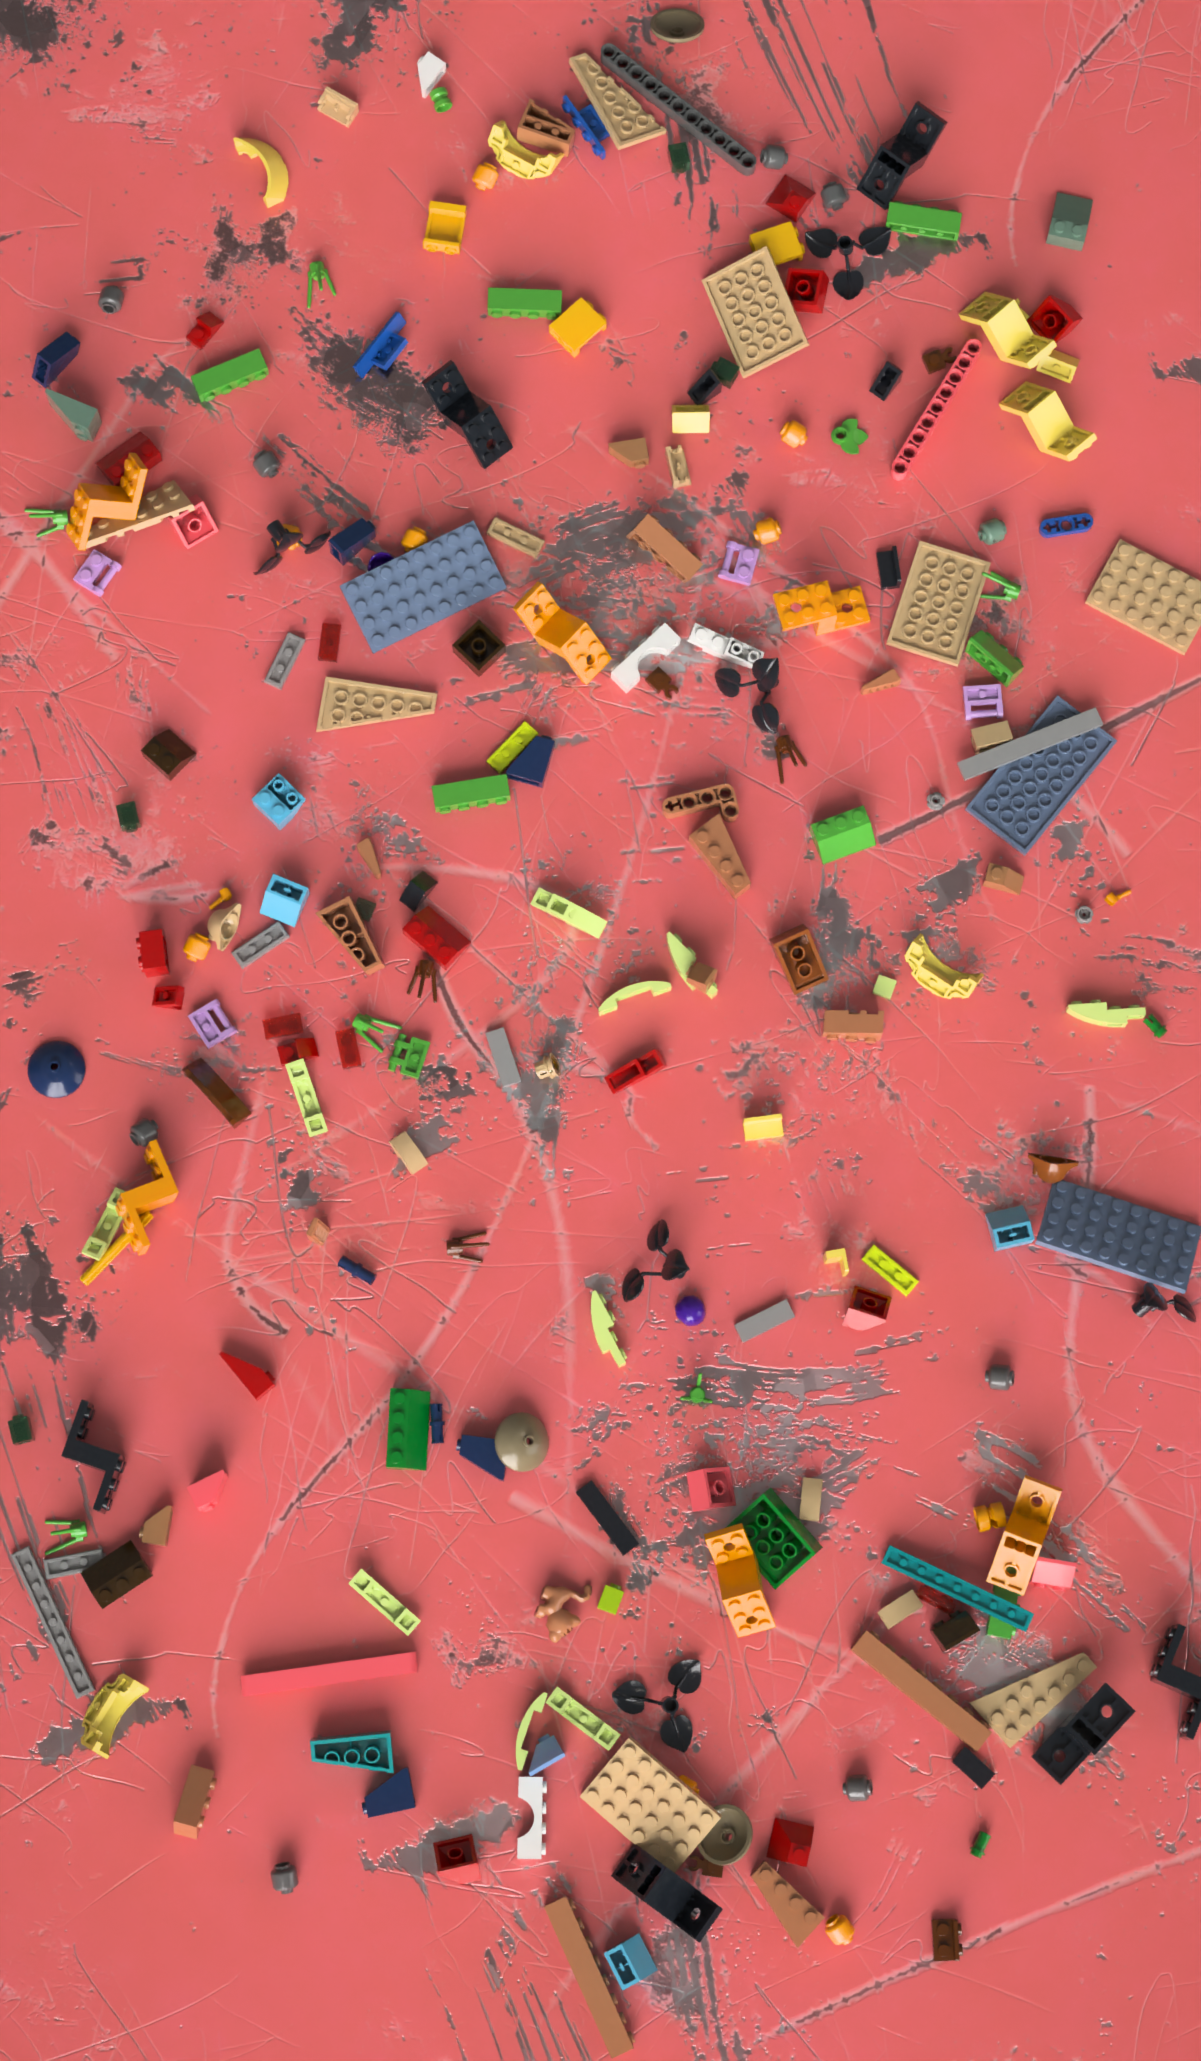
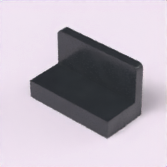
M892 546L891 551L876 552L881 590L900 588L901 574L897 547Z

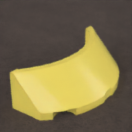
M503 120L493 125L488 138L489 147L493 148L497 161L507 171L526 179L541 178L552 174L564 156L562 152L556 155L553 153L541 155L526 149L512 136Z
M233 138L235 149L239 155L246 153L251 159L259 156L264 163L268 176V186L263 200L267 208L284 201L289 177L286 165L279 153L270 145L256 139Z
M921 933L914 939L905 954V960L909 962L912 969L911 974L917 982L931 991V993L943 998H968L984 976L982 973H962L943 964L931 952L924 939V935Z
M124 1673L118 1675L117 1680L112 1684L108 1682L103 1686L86 1711L82 1723L85 1731L81 1737V1744L108 1759L110 1743L117 1723L127 1708L136 1699L147 1693L149 1688Z

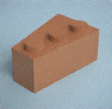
M530 98L518 125L517 140L557 154L562 152L564 156L568 157L574 144L575 129L558 117L554 118L551 116L548 110L545 108L541 109Z
M825 1010L822 1037H827L826 1039L828 1040L846 1038V1041L856 1042L857 1039L865 1040L866 1043H876V1041H880L883 1034L884 1011H878V1014H867L866 1010H860V1013L849 1012V1010Z
M191 1765L173 1821L174 1834L197 1840L200 1828L204 1825L205 1809L209 1808L211 1802L210 1792L215 1789L217 1783L215 1771Z

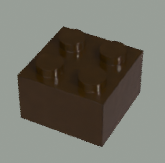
M480 620L452 645L453 653L478 677L506 652L505 644Z

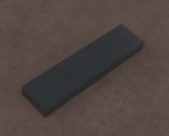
M592 1480L576 1492L623 1556L639 1544Z

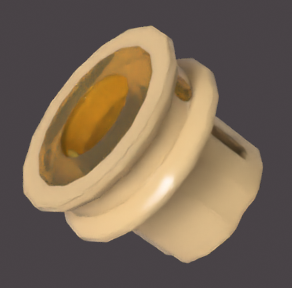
M549 1053V1056L544 1055L542 1061L534 1064L536 1074L541 1079L548 1076L553 1079L555 1076L561 1075L560 1065L553 1053Z

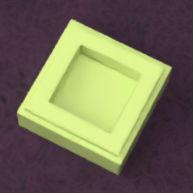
M878 975L872 993L890 1000L897 981Z

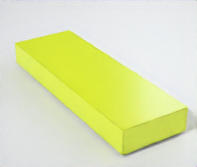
M524 721L487 759L486 763L501 775L539 733Z
M874 1244L861 1259L906 1297L919 1282Z

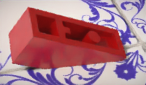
M219 1353L257 1401L275 1387L273 1383L275 1378L269 1371L264 1372L261 1368L227 1353Z

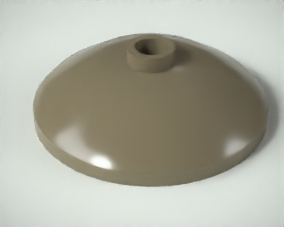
M673 8L656 13L650 21V28L653 34L663 41L686 43L695 40L703 33L705 23L703 18L693 11Z
M524 1412L514 1413L507 1416L499 1424L495 1434V1449L501 1462L509 1469L518 1472L533 1470L544 1461L549 1447L548 1434L542 1422L534 1415Z
M722 1804L713 1807L722 1817L699 1843L698 1848L703 1857L709 1862L724 1866L739 1861L747 1853L752 1842L753 1829L749 1817L742 1809L734 1805Z

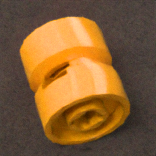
M1001 1501L990 1503L989 1507L985 1505L973 1507L974 1518L979 1532L988 1531L992 1526L995 1529L1006 1527V1516Z

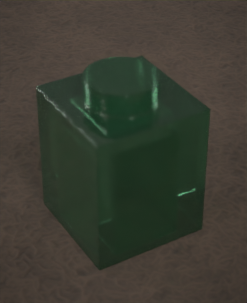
M686 142L668 145L667 154L671 172L680 174L690 170V159Z
M720 357L718 362H713L711 369L721 380L722 385L730 389L739 375L740 367Z
M134 801L116 805L120 827L123 832L131 833L137 831V828H141Z
M19 1414L13 1416L12 1420L8 1421L14 1445L17 1446L35 1441L29 1417Z

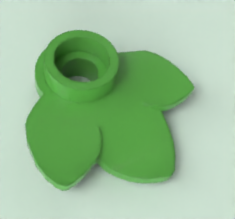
M857 419L845 420L841 427H836L831 433L832 441L840 445L842 450L848 454H858V445L868 439V435L864 431L857 429ZM842 434L843 438L839 439L837 435Z

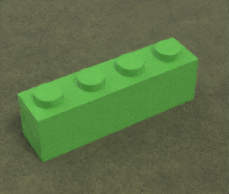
M895 201L889 203L885 227L896 232L957 241L962 213H958L955 210H940L937 207L926 208L918 204L907 205Z
M488 288V316L494 318L510 316L514 319L520 317L538 319L541 317L555 320L561 315L562 290Z
M258 348L192 375L191 380L200 401L208 402L213 400L215 396L230 393L232 389L245 387L249 382L262 380L266 375H269V372Z
M507 774L432 786L436 813L440 812V814H447L455 809L465 811L473 806L484 808L492 803L502 805L510 801Z
M1012 1566L1006 1568L1010 1574L1017 1573V1570ZM993 1584L992 1594L1020 1607V1604H1017L1018 1596L1021 1597L1020 1594ZM988 1615L985 1635L1008 1640L1011 1639V1636H1015L1016 1627Z

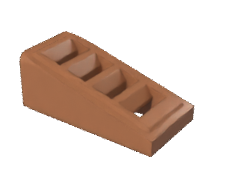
M892 668L864 684L860 693L865 695L899 686L901 679L895 669Z
M368 837L357 844V851L375 878L379 880L381 879V871L371 839Z
M315 1217L306 1234L309 1241L323 1246L330 1229Z

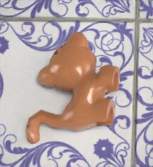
M546 1585L543 1587L540 1599L545 1601V1603L537 1606L534 1617L540 1619L545 1615L548 1616L546 1626L549 1630V1638L553 1643H557L561 1637L566 1636L574 1627L581 1623L577 1615L562 1609V1605L570 1597L581 1603L589 1600L592 1594V1587L590 1585L584 1587V1594L582 1595L564 1586L552 1587Z

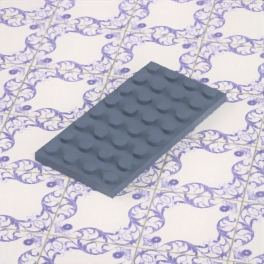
M474 520L339 586L373 654L507 588Z
M1057 695L1026 735L1078 715L1080 712ZM1098 727L1003 765L991 776L966 807L965 811L1025 856L1113 748L1117 740Z
M1061 1180L1051 1185L1035 1244L1185 1294L1201 1234V1226Z

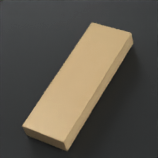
M496 517L487 531L488 536L536 559L545 543L544 540Z

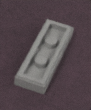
M288 632L264 679V683L282 690L306 642L305 639Z
M278 921L231 952L240 967L244 969L290 938V936Z
M504 1027L485 1033L503 1088L520 1083L521 1078Z
M786 1299L735 1324L734 1327L742 1343L794 1318L795 1315Z
M100 1548L43 1560L46 1580L81 1573L104 1557L103 1549Z

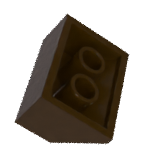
M131 1540L81 1572L89 1590L102 1609L153 1576L149 1566Z

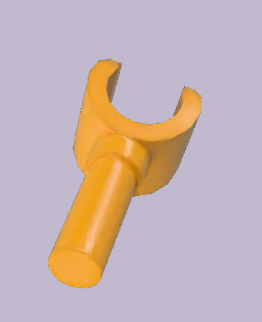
M227 887L219 891L221 897L208 906L209 909L212 910L223 901L230 900L232 898L230 889Z
M1126 890L1117 896L1111 892L1104 900L1108 905L1113 906L1118 900L1131 894V890Z

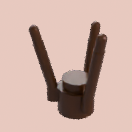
M783 735L777 738V746L774 747L781 784L784 783L781 752L782 754L789 753L794 766L797 767L798 763L792 752L794 750L805 767L807 766L806 761L797 749L794 741L791 740L790 735Z
M429 960L419 961L407 991L408 995L411 993L419 975L421 980L417 997L421 998L425 978H430L431 975L433 1002L437 1003V969H434V962Z
M484 1231L447 1240V1255L453 1256V1259L482 1263V1259L460 1255V1253H463L464 1248L489 1246L490 1243L463 1244L461 1241L484 1236L487 1232Z

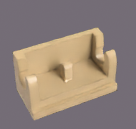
M328 86L318 101V111L348 128L359 113L358 103Z
M678 445L676 449H672L671 446L665 448V456L673 488L691 485L684 450L681 445Z
M1007 720L971 729V742L975 755L1013 740Z

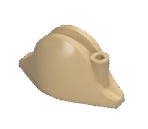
M235 903L229 908L215 911L210 916L207 924L208 938L216 942L217 949L224 951L234 937L238 928L242 905Z

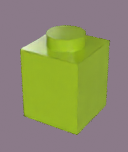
M610 1583V1586L605 1585L597 1608L616 1615L624 1594L621 1591L622 1587Z

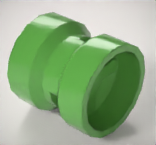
M438 87L430 92L429 95L435 103L434 108L437 113L445 112L453 106L451 99L447 97L448 92L445 87Z

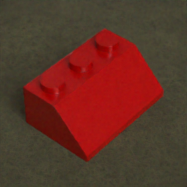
M138 432L95 463L112 486H121L120 480L124 476V463L128 459L129 452L136 453L148 470L162 461L160 451L142 432Z
M429 905L415 914L402 928L403 934L444 970H447L471 944V941Z

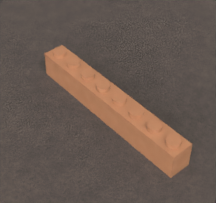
M872 1630L870 1632L864 1631L850 1650L970 1748L978 1751L992 1733L989 1730L990 1726L982 1719L980 1721L976 1720L973 1717L974 1713L966 1706L964 1708L960 1707L957 1704L959 1701L954 1696L944 1694L942 1692L943 1688L935 1681L929 1682L926 1679L927 1675L919 1668L917 1670L913 1669L910 1666L911 1662L903 1655L901 1658L894 1653L896 1650L890 1644L886 1643L884 1645L879 1641L880 1636Z
M564 1896L545 1905L546 1913L611 2058L613 2059L633 2049L632 2044L635 2043L632 2032H627L624 2027L627 2021L623 2012L618 2013L615 2007L618 2001L615 1994H610L607 1989L610 1983L606 1974L601 1975L598 1967L601 1966L598 1956H593L590 1951L593 1945L589 1936L584 1937L582 1929L585 1927L581 1918H576L573 1913L576 1907L572 1898L567 1899Z

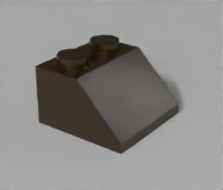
M170 729L154 736L141 749L143 757L170 781L197 755Z
M957 1610L949 1615L950 1620L945 1623L943 1620H940L932 1625L934 1629L930 1632L942 1652L947 1651L980 1631L966 1610L963 1612Z

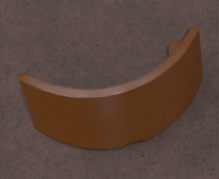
M202 1058L182 1069L184 1074L205 1094L234 1129L252 1114L230 1087Z

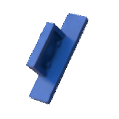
M564 95L563 110L566 114L569 113L571 115L574 126L580 128L586 142L589 141L592 145L591 148L596 156L599 155L602 160L605 159L606 151L600 142L610 135L599 115L591 104L577 111L567 95Z
M396 311L353 365L359 377L364 378L373 365L387 371L408 344L406 338L397 335L406 324L400 312Z

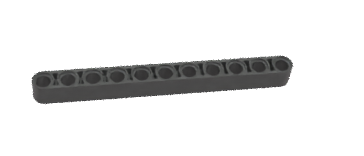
M607 43L602 46L600 60L605 67L745 176L754 174L756 157L615 45ZM638 75L640 76V78H634L632 76ZM652 86V87H654V88H653V89H648V88H646V87ZM661 97H666V98H668V99H667V100H662V99H660V98H661ZM675 108H680V109H682V110H681V111H676V110H674V109H675ZM689 119H694V120H696V121H695V122H690V121H688V120H689ZM703 130H708V131H710V132H709V133H703L702 131H703ZM717 141H722V142H724V143H723V144H717L716 142H717ZM730 152H736L738 154L731 155ZM744 163H750L752 165L745 166Z

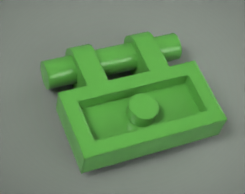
M400 1033L398 1040L394 1042L393 1046L395 1048L392 1056L389 1057L387 1070L395 1072L397 1065L402 1066L400 1074L419 1080L431 1043L412 1037L409 1044L405 1042L407 1036ZM402 1049L407 1050L404 1060L400 1059Z

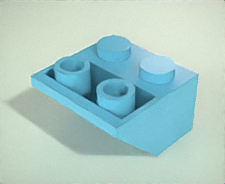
M280 773L252 798L253 805L279 830L294 818L306 800Z
M273 874L265 891L260 914L295 927L310 895L309 888Z
M1023 1205L985 1214L994 1252L1030 1244L1035 1240L1030 1220Z
M639 1933L603 1952L622 1991L658 1970Z

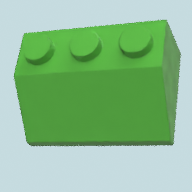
M981 630L969 639L965 652L1006 688L1022 672L1024 668L1022 661L1015 656H1011L1008 653V649L1004 645H999L995 642L994 637L990 633H985Z
M864 805L810 825L809 832L823 865L876 845L871 822Z

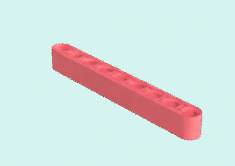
M970 339L966 342L899 451L890 470V475L894 480L901 481L907 476L972 370L982 349V344L979 340ZM969 348H975L977 352H971ZM959 363H966L968 366L962 367ZM955 377L959 381L953 382L950 378ZM946 392L949 394V397H944L941 393ZM937 407L940 411L934 412L932 408ZM928 422L931 426L925 427L922 423ZM919 437L922 441L916 442L913 438ZM910 452L913 456L907 457L904 453ZM901 467L904 471L897 472L895 468Z
M416 1652L258 1673L240 1676L242 1696H252L418 1672Z

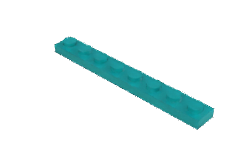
M889 1545L881 1562L902 1574L1024 1632H1027L1033 1619L1034 1613Z

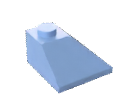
M546 1734L538 1739L539 1744L536 1745L529 1769L530 1776L565 1757L554 1735L550 1737L549 1734Z

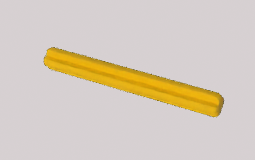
M149 1211L139 1216L143 1228L154 1218ZM124 1231L106 1250L99 1261L96 1260L80 1277V1280L85 1285H89L132 1241L130 1234H126Z

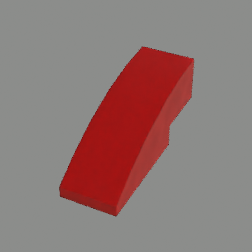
M653 1049L604 1078L612 1093L615 1094L667 1067V1064L659 1049Z

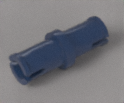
M344 1255L338 1262V1267L343 1268L351 1273V1276L354 1278L358 1277L369 1285H372L377 1277V1274L365 1269L361 1263L357 1264Z
M430 1404L431 1422H429V1426H431L432 1444L444 1443L443 1425H445V1421H443L442 1415L443 1404Z

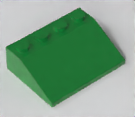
M772 1488L764 1492L727 1526L743 1524L758 1560L760 1573L775 1590L823 1548Z

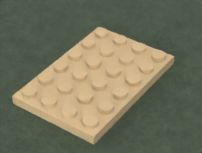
M767 246L702 279V283L743 378L810 345Z
M1120 539L1085 604L1185 655L1201 626V581Z
M919 541L886 645L958 667L986 580L982 573H988L991 563Z
M631 1736L580 1796L633 1844H637L674 1873L722 1817L718 1811Z

